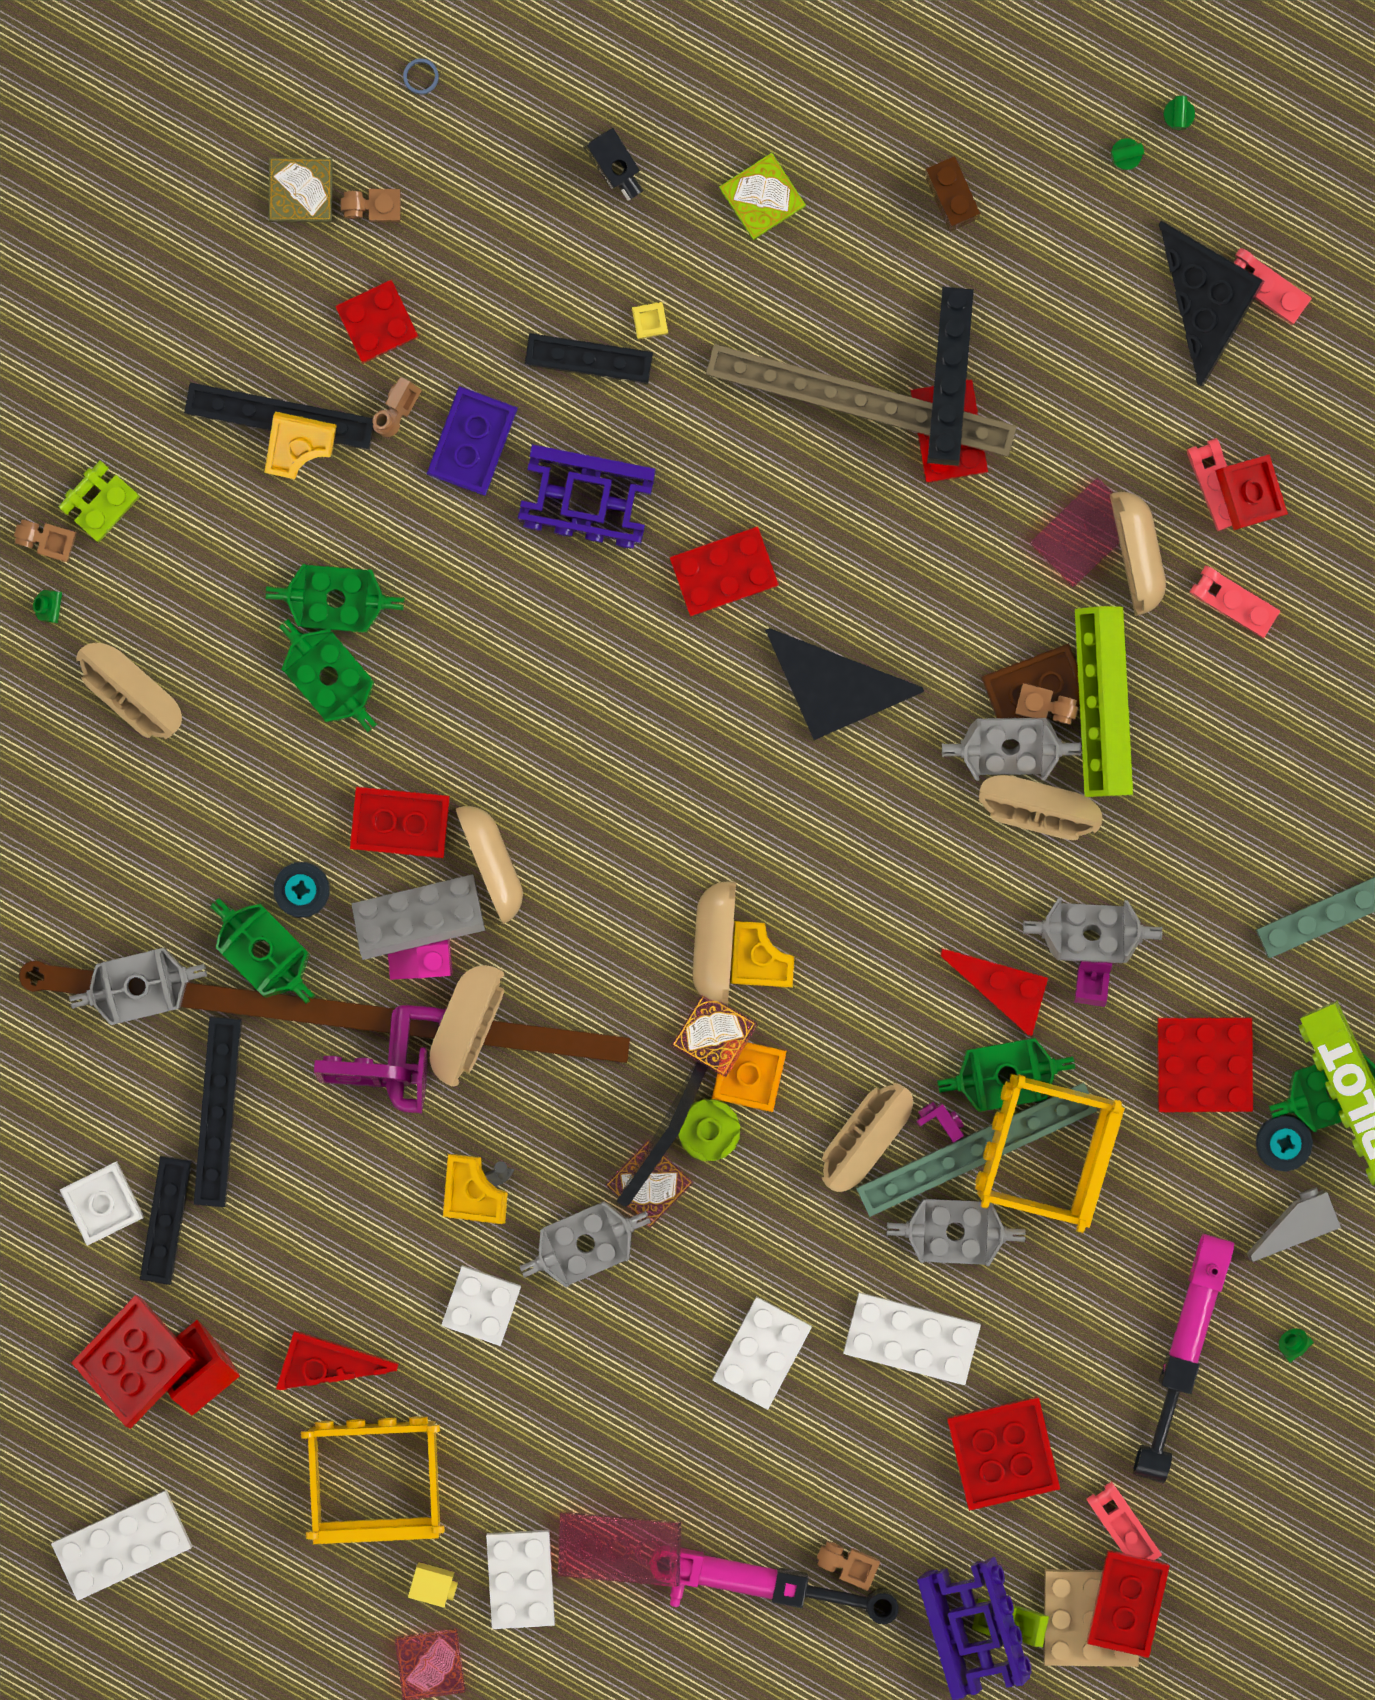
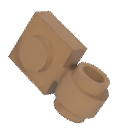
M369 189V200L363 198V192L346 191L344 192V197L341 198V212H344V218L361 219L363 218V213L369 211V222H401V190Z
M400 377L388 393V400L385 404L389 406V409L380 410L374 415L373 429L384 437L395 435L400 428L402 415L408 417L422 390L410 381Z
M23 519L20 525H16L13 535L16 537V544L33 549L34 543L39 542L38 554L68 563L77 535L76 532L45 523L43 533H41V531H38L39 524Z
M1023 683L1015 714L1028 718H1047L1049 711L1051 714H1054L1053 721L1071 725L1072 719H1076L1078 711L1076 706L1077 700L1058 696L1057 701L1051 702L1052 690Z
M827 1541L825 1546H821L817 1555V1559H819L817 1565L830 1572H834L836 1568L841 1567L839 1579L867 1591L869 1590L880 1565L879 1559L853 1548L850 1549L846 1558L842 1554L844 1548L831 1541Z

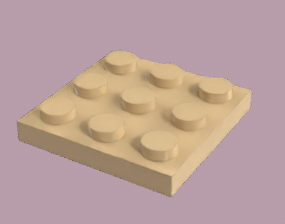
M1045 1569L1044 1615L1049 1616L1044 1638V1666L1139 1667L1138 1655L1089 1645L1086 1642L1103 1570Z

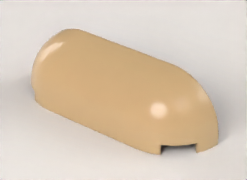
M1116 492L1110 494L1133 609L1135 616L1150 612L1161 602L1166 590V578L1154 520L1149 506L1142 498L1135 494Z
M90 643L78 651L76 661H80L84 674L81 679L84 684L137 732L147 738L155 736L167 739L179 729L182 722V714L176 701L122 652L103 643Z
M1009 775L990 777L982 783L980 788V804L982 803L985 809L991 813L990 817L1000 823L1067 840H1078L1079 836L1086 835L1092 831L1096 833L1102 824V812L1097 804L1088 797L1076 792Z
M473 806L458 807L456 812L500 920L505 924L514 918L521 907L523 890L494 819L480 808Z
M732 881L719 882L712 885L699 899L696 913L693 958V983L697 992L707 1002L717 1001L724 1006H728L736 882ZM710 1002L711 1004L721 1006L718 1003Z
M487 965L474 967L468 970L456 985L430 1049L432 1070L447 1085L457 1086L459 1084L458 1078L464 1071L470 1073L477 1060L504 994V989L499 987L500 978L504 976V972L500 969Z
M893 1083V1085L881 1089L874 1088L865 1097L823 1154L822 1160L825 1163L822 1180L828 1188L836 1192L847 1191L865 1178L910 1117L913 1108V1097L907 1088Z

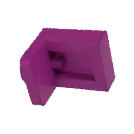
M1080 961L1077 969L1075 1003L1106 1006L1109 977L1113 963Z
M933 1101L918 1111L920 1117L916 1121L919 1126L936 1117L953 1143L964 1136L960 1131L964 1124L955 1110L949 1113L942 1103L936 1106Z

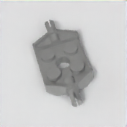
M1047 718L976 719L970 725L965 738L961 739V744L942 743V757L961 756V758H964L976 781H979V775L1041 774L1042 781H1045L1058 762L1059 757H1062V755L1081 756V743H1062L1061 738L1058 739ZM1008 739H1014L1019 742L1018 746L1014 749H1006L1002 744Z
M1059 897L1047 915L1046 920H1042V922L1023 921V934H1042V939H1045L1050 953L1057 960L1127 963L1143 939L1162 940V927L1140 925V920L1128 900H1124L1123 906L1064 904L1061 903L1062 897ZM1087 930H1093L1099 934L1100 938L1090 941L1083 936V933Z
M166 947L98 963L94 969L90 990H87L85 993L69 996L70 1002L82 999V1001L71 1003V1007L74 1009L89 1004L90 1006L94 1005L110 1025L179 1009L187 982L192 979L207 977V971L194 973L195 971L206 969L204 963L189 968L183 967ZM134 977L141 978L146 985L145 991L139 996L133 995L128 988L130 980Z
M922 1199L909 1222L906 1221V1224L887 1222L886 1236H905V1238H909L920 1263L939 1262L990 1266L1003 1242H1025V1236H1013L1025 1235V1229H1009L1003 1226L992 1203L986 1209L980 1207L982 1201ZM951 1223H960L964 1227V1234L958 1240H952L947 1237L946 1229Z
M603 1201L540 1230L539 1256L535 1260L520 1265V1270L523 1271L533 1267L522 1273L524 1278L538 1271H545L564 1287H568L577 1281L623 1261H628L630 1259L632 1232L639 1227L650 1224V1218L648 1217L637 1222L648 1216L646 1211L631 1218H625L614 1207ZM584 1234L590 1235L595 1241L594 1248L588 1252L580 1250L577 1246L578 1237Z

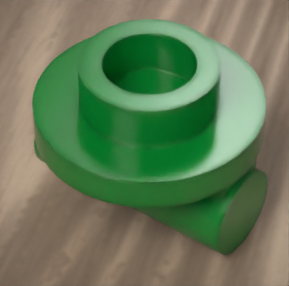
M1175 96V99L1166 105L1163 112L1164 121L1174 130H1184L1192 124L1195 118V110L1193 105L1187 100V96Z
M1129 138L1117 141L1111 150V160L1121 170L1134 169L1139 165L1142 155H1144L1142 143H1137Z
M42 590L35 597L33 610L39 620L58 623L62 592Z
M1294 1328L1286 1331L1281 1336L1279 1350L1291 1363L1297 1357L1303 1355L1314 1342L1304 1330Z

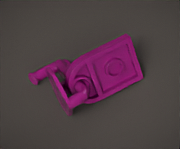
M411 1005L396 1007L393 1010L391 1019L388 1065L373 1064V1059L355 1058L354 1062H342V1058L338 1056H323V1060H315L314 1074L319 1083L386 1087L390 1101L395 1108L406 1113L422 1114L427 1085L428 1053L426 1048L421 1047L419 1064H407L410 1019L438 1022L440 1026L447 1008L443 1010L435 1007ZM417 1084V1099L403 1098L404 1087Z

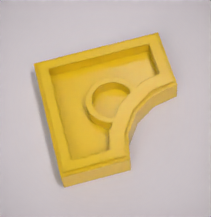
M275 411L264 473L295 479L299 469L307 461L317 457H331L337 425Z
M734 921L730 984L793 988L794 956L782 953L772 945L766 933L765 923Z
M448 1154L443 1217L504 1224L508 1192L497 1189L487 1180L482 1170L481 1157Z

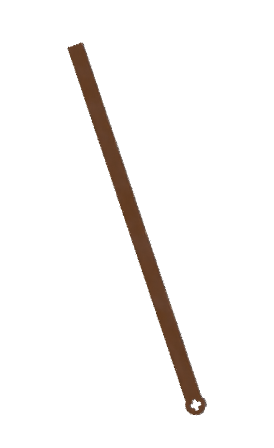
M35 960L23 965L19 973V980L25 989L32 992L48 990L81 994L90 990L94 971L46 965L43 961ZM34 967H38L39 973L44 974V979L38 980L37 985L32 984V980L28 978V972H32ZM134 977L130 980L128 988L133 995L139 996L145 991L146 985L141 978ZM189 982L186 984L181 1007L384 1033H390L392 1013L395 1009L317 998L311 999L309 997L307 998L310 1002L305 1004L299 996L277 994L264 998L258 991ZM410 1019L409 1036L434 1039L439 1023ZM493 1021L483 1045L627 1063L630 1038Z

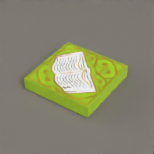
M772 153L719 186L722 194L753 241L806 207L804 201Z

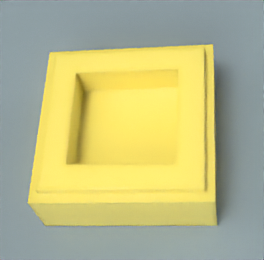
M663 302L632 307L638 340L668 334Z

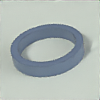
M415 59L406 66L403 79L406 87L411 92L424 95L435 89L438 84L439 74L436 66L431 61ZM418 63L429 65L435 73L433 84L425 90L414 89L407 80L408 71Z

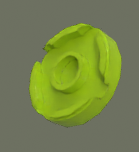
M703 1099L691 1105L678 1135L682 1147L690 1156L701 1161H716L725 1158L735 1149L740 1138V1124L736 1113L729 1105L716 1099Z

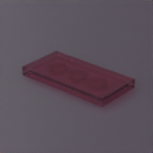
M562 1512L560 1513L558 1576L677 1587L680 1585L682 1522Z

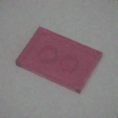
M1098 477L1030 542L1032 547L1072 588L1120 543L1110 494L1113 492Z

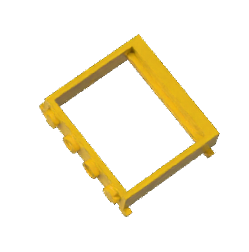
M1011 1074L1010 1081H1006L1002 1088L1001 1100L1004 1101L1001 1112L997 1111L993 1119L992 1130H995L992 1142L988 1141L985 1146L983 1159L986 1160L984 1170L983 1172H978L975 1181V1190H977V1194L982 1200L980 1207L987 1209L990 1203L1077 1224L1076 1232L1084 1233L1085 1228H1090L1125 1108L1120 1100H1110L1029 1079L1023 1075ZM1022 1088L1101 1108L1071 1211L991 1190Z
M423 1416L410 1417L409 1422L397 1423V1418L378 1419V1424H365V1419H352L346 1421L347 1425L334 1426V1421L315 1422V1427H310L308 1431H301V1438L308 1439L312 1532H306V1539H313V1544L435 1539L445 1532V1526H440L436 1432H440V1425H436L435 1421H428V1417ZM427 1432L431 1517L321 1522L317 1437Z

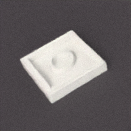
M117 1161L60 1189L87 1246L144 1218Z

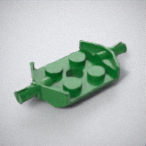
M302 564L289 586L285 588L266 587V592L278 593H266V599L284 600V602L288 603L297 626L303 628L368 633L381 611H385V609L404 610V605L392 603H404L405 597H389L384 595L372 569L363 570ZM334 590L343 592L345 596L344 604L339 608L331 607L327 601L328 595Z
M289 619L284 621L291 632L284 624H281L278 628L288 637L291 646L281 670L285 672L323 717L324 721L328 723L353 717L358 720L367 733L372 728L366 723L365 719L375 728L378 724L366 712L367 709L365 708L375 682L330 629L303 634L296 629ZM325 668H334L338 673V679L333 685H325L321 681L320 675Z
M218 898L215 902L223 911L214 903L210 906L224 922L215 948L264 998L291 990L305 1004L309 1003L310 1000L302 993L304 991L311 999L315 997V994L302 980L310 956L309 952L261 904L234 911ZM265 941L269 944L270 951L266 957L258 958L254 956L253 947L257 942Z
M1036 1038L976 1049H966L958 1075L954 1078L937 1080L938 1086L950 1084L949 1086L938 1087L939 1093L953 1090L962 1091L978 1112L1002 1108L1004 1101L1001 1100V1092L1005 1084L1001 1083L998 1079V1073L1002 1067L1010 1066L1015 1070L1016 1075H1023L1029 1079L1052 1084L1054 1074H1057V1072L1075 1069L1074 1063L1062 1065L1074 1062V1058L1071 1056L1051 1059ZM1022 1088L1016 1105L1043 1101L1047 1099L1048 1095Z
M1363 1054L1375 1079V1064ZM1316 1065L1293 1071L1288 1098H1285L1286 1101L1268 1106L1269 1111H1274L1270 1113L1272 1118L1287 1113H1294L1313 1132L1342 1122L1339 1116V1111L1342 1108L1338 1099L1332 1100L1327 1096L1325 1083L1329 1080L1325 1071H1319Z

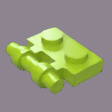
M101 460L92 469L89 467L83 475L85 477L73 490L70 488L64 495L66 498L58 506L67 515L77 506L82 512L74 521L97 542H100L141 497L118 475H115L108 483L104 481L101 477L109 468ZM95 485L101 491L88 504L82 498Z

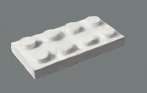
M859 1292L843 1354L965 1385L981 1324Z
M167 1490L58 1539L51 1544L77 1601L193 1547Z

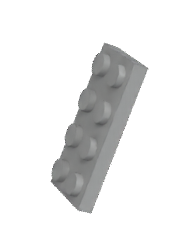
M473 874L351 903L362 960L485 931Z

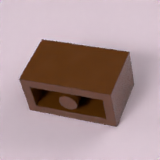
M955 156L925 170L924 176L949 232L979 218L980 211Z

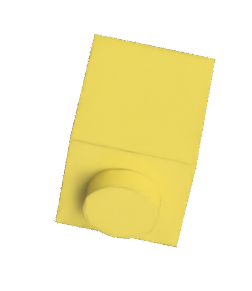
M418 1562L408 1598L444 1608L447 1599L452 1601L454 1599L458 1582L452 1581L455 1572Z

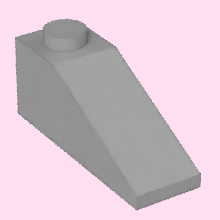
M1317 1187L1300 1193L1301 1199L1293 1201L1247 1252L1248 1258L1254 1262L1341 1228L1328 1193L1324 1190L1318 1192Z

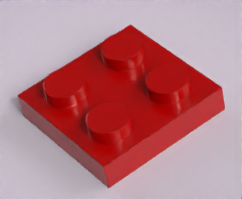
M392 279L335 306L362 364L419 338Z
M1270 454L1215 470L1233 530L1288 514Z

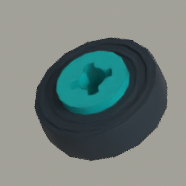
M294 862L284 867L274 882V898L278 906L286 914L296 918L310 917L319 913L326 905L330 895V883L326 874L318 866L308 862Z
M1281 1115L1270 1118L1263 1123L1257 1133L1256 1149L1258 1156L1264 1164L1274 1170L1284 1172L1296 1170L1306 1163L1312 1152L1313 1141L1311 1132L1302 1121L1293 1116Z

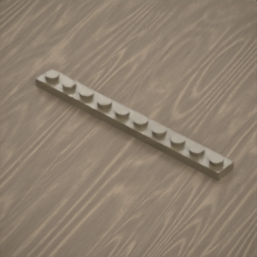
M716 344L713 346L706 372L707 376L930 436L932 403L724 346ZM964 412L961 445L1009 457L1017 426Z

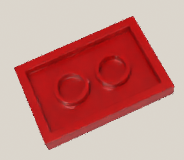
M972 379L966 380L964 412L978 415ZM934 386L910 390V395L912 398L932 403ZM917 433L926 483L988 473L985 451L961 445L959 466L927 463L930 436Z
M758 526L669 557L690 617L779 586Z
M356 787L350 849L444 858L450 796Z
M1107 1550L1086 1641L1087 1644L1149 1658L1170 1565L1164 1562Z

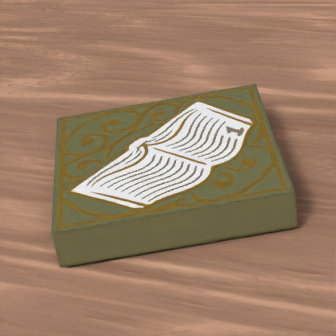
M269 158V221L332 222L333 159Z

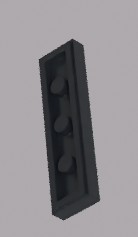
M529 333L524 364L532 367L648 384L653 352Z
M160 1156L140 1280L167 1285L172 1284L192 1167L191 1160Z

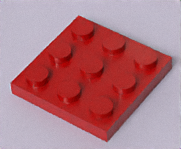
M1252 1017L1157 1018L1158 1112H1253Z
M135 1295L71 1363L124 1426L131 1429L196 1360L141 1297Z
M1038 1396L947 1417L969 1511L1060 1490Z

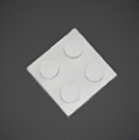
M462 1265L441 1326L501 1346L521 1285Z

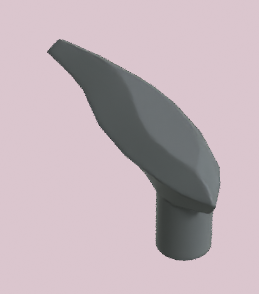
M500 1161L495 1164L494 1170L484 1174L487 1180L496 1187L506 1182L515 1169L507 1168L506 1163Z

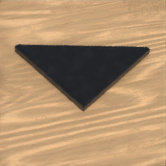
M1160 221L1159 228L1162 232L1168 266L1172 274L1189 353L1197 377L1196 381L1198 385L1204 386L1265 281L1173 226Z
M771 628L765 630L813 740L924 692L921 686Z
M699 1059L696 1060L616 1202L625 1207L629 1206L680 1133L709 1066Z

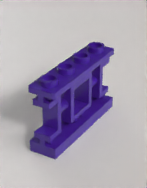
M532 444L527 470L542 474L537 503L521 500L518 520L524 522V528L542 531V526L555 528V534L572 537L573 532L585 534V540L603 543L604 538L616 540V546L634 549L635 544H642L645 525L630 522L635 493L651 495L656 473L655 468ZM539 462L580 469L582 472L581 474L568 472L566 488L550 485L548 482L551 468L539 466ZM601 474L641 481L643 486L630 484L627 500L611 497L612 480L600 478ZM574 481L604 486L599 515L569 510ZM545 497L561 499L563 503L560 515L572 518V523L530 515L529 513L530 510L543 512ZM607 509L625 512L622 528L634 530V533L632 535L591 527V522L604 524Z
M995 1557L988 1558L983 1562H975L971 1566L973 1579L951 1583L947 1568L940 1571L938 1569L926 1571L917 1579L952 1700L963 1699L968 1694H978L983 1689L980 1677L1002 1673L1006 1688L1016 1685V1687L1022 1686L1030 1679L1031 1663L1029 1658L1024 1656L1021 1646L1023 1641L1022 1633L1019 1626L1015 1625L1012 1615L1014 1612L1011 1597L1006 1595L1003 1585L1005 1582L1004 1571L1001 1565L997 1564ZM986 1584L990 1601L976 1603L972 1589L983 1587ZM960 1592L964 1606L953 1608L950 1611L945 1595ZM984 1612L992 1639L969 1643L962 1617ZM1004 1644L1008 1661L994 1664L990 1649L1000 1648ZM977 1652L981 1667L972 1668L967 1671L963 1655Z

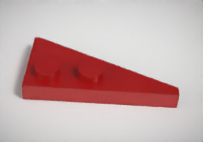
M941 949L940 956L1027 1035H1033L1048 981L1047 977Z
M295 1330L276 1389L281 1391L306 1385L312 1386L325 1382L331 1383L369 1375L387 1374L388 1372L397 1371L399 1363Z

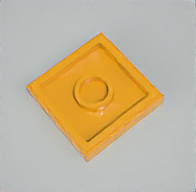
M737 1039L727 1041L728 1043L723 1048L736 1049L739 1047V1042L736 1041ZM744 1041L730 1065L726 1064L718 1068L719 1071L717 1072L712 1099L773 1112L787 1051ZM730 1050L722 1052V1058H725L724 1054H727V1058L720 1059L719 1065H723L732 1059L733 1054Z

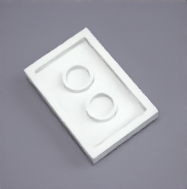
M756 1296L712 1381L768 1410L812 1325Z
M550 1530L487 1533L492 1629L555 1626Z

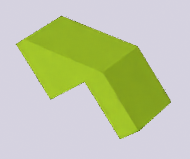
M978 1599L977 1603L986 1602L990 1600ZM1013 1605L1014 1612L1012 1615L1015 1625L1019 1626L1021 1630L1022 1642L1033 1647H1043L1049 1616ZM984 1612L975 1614L972 1629L991 1636Z

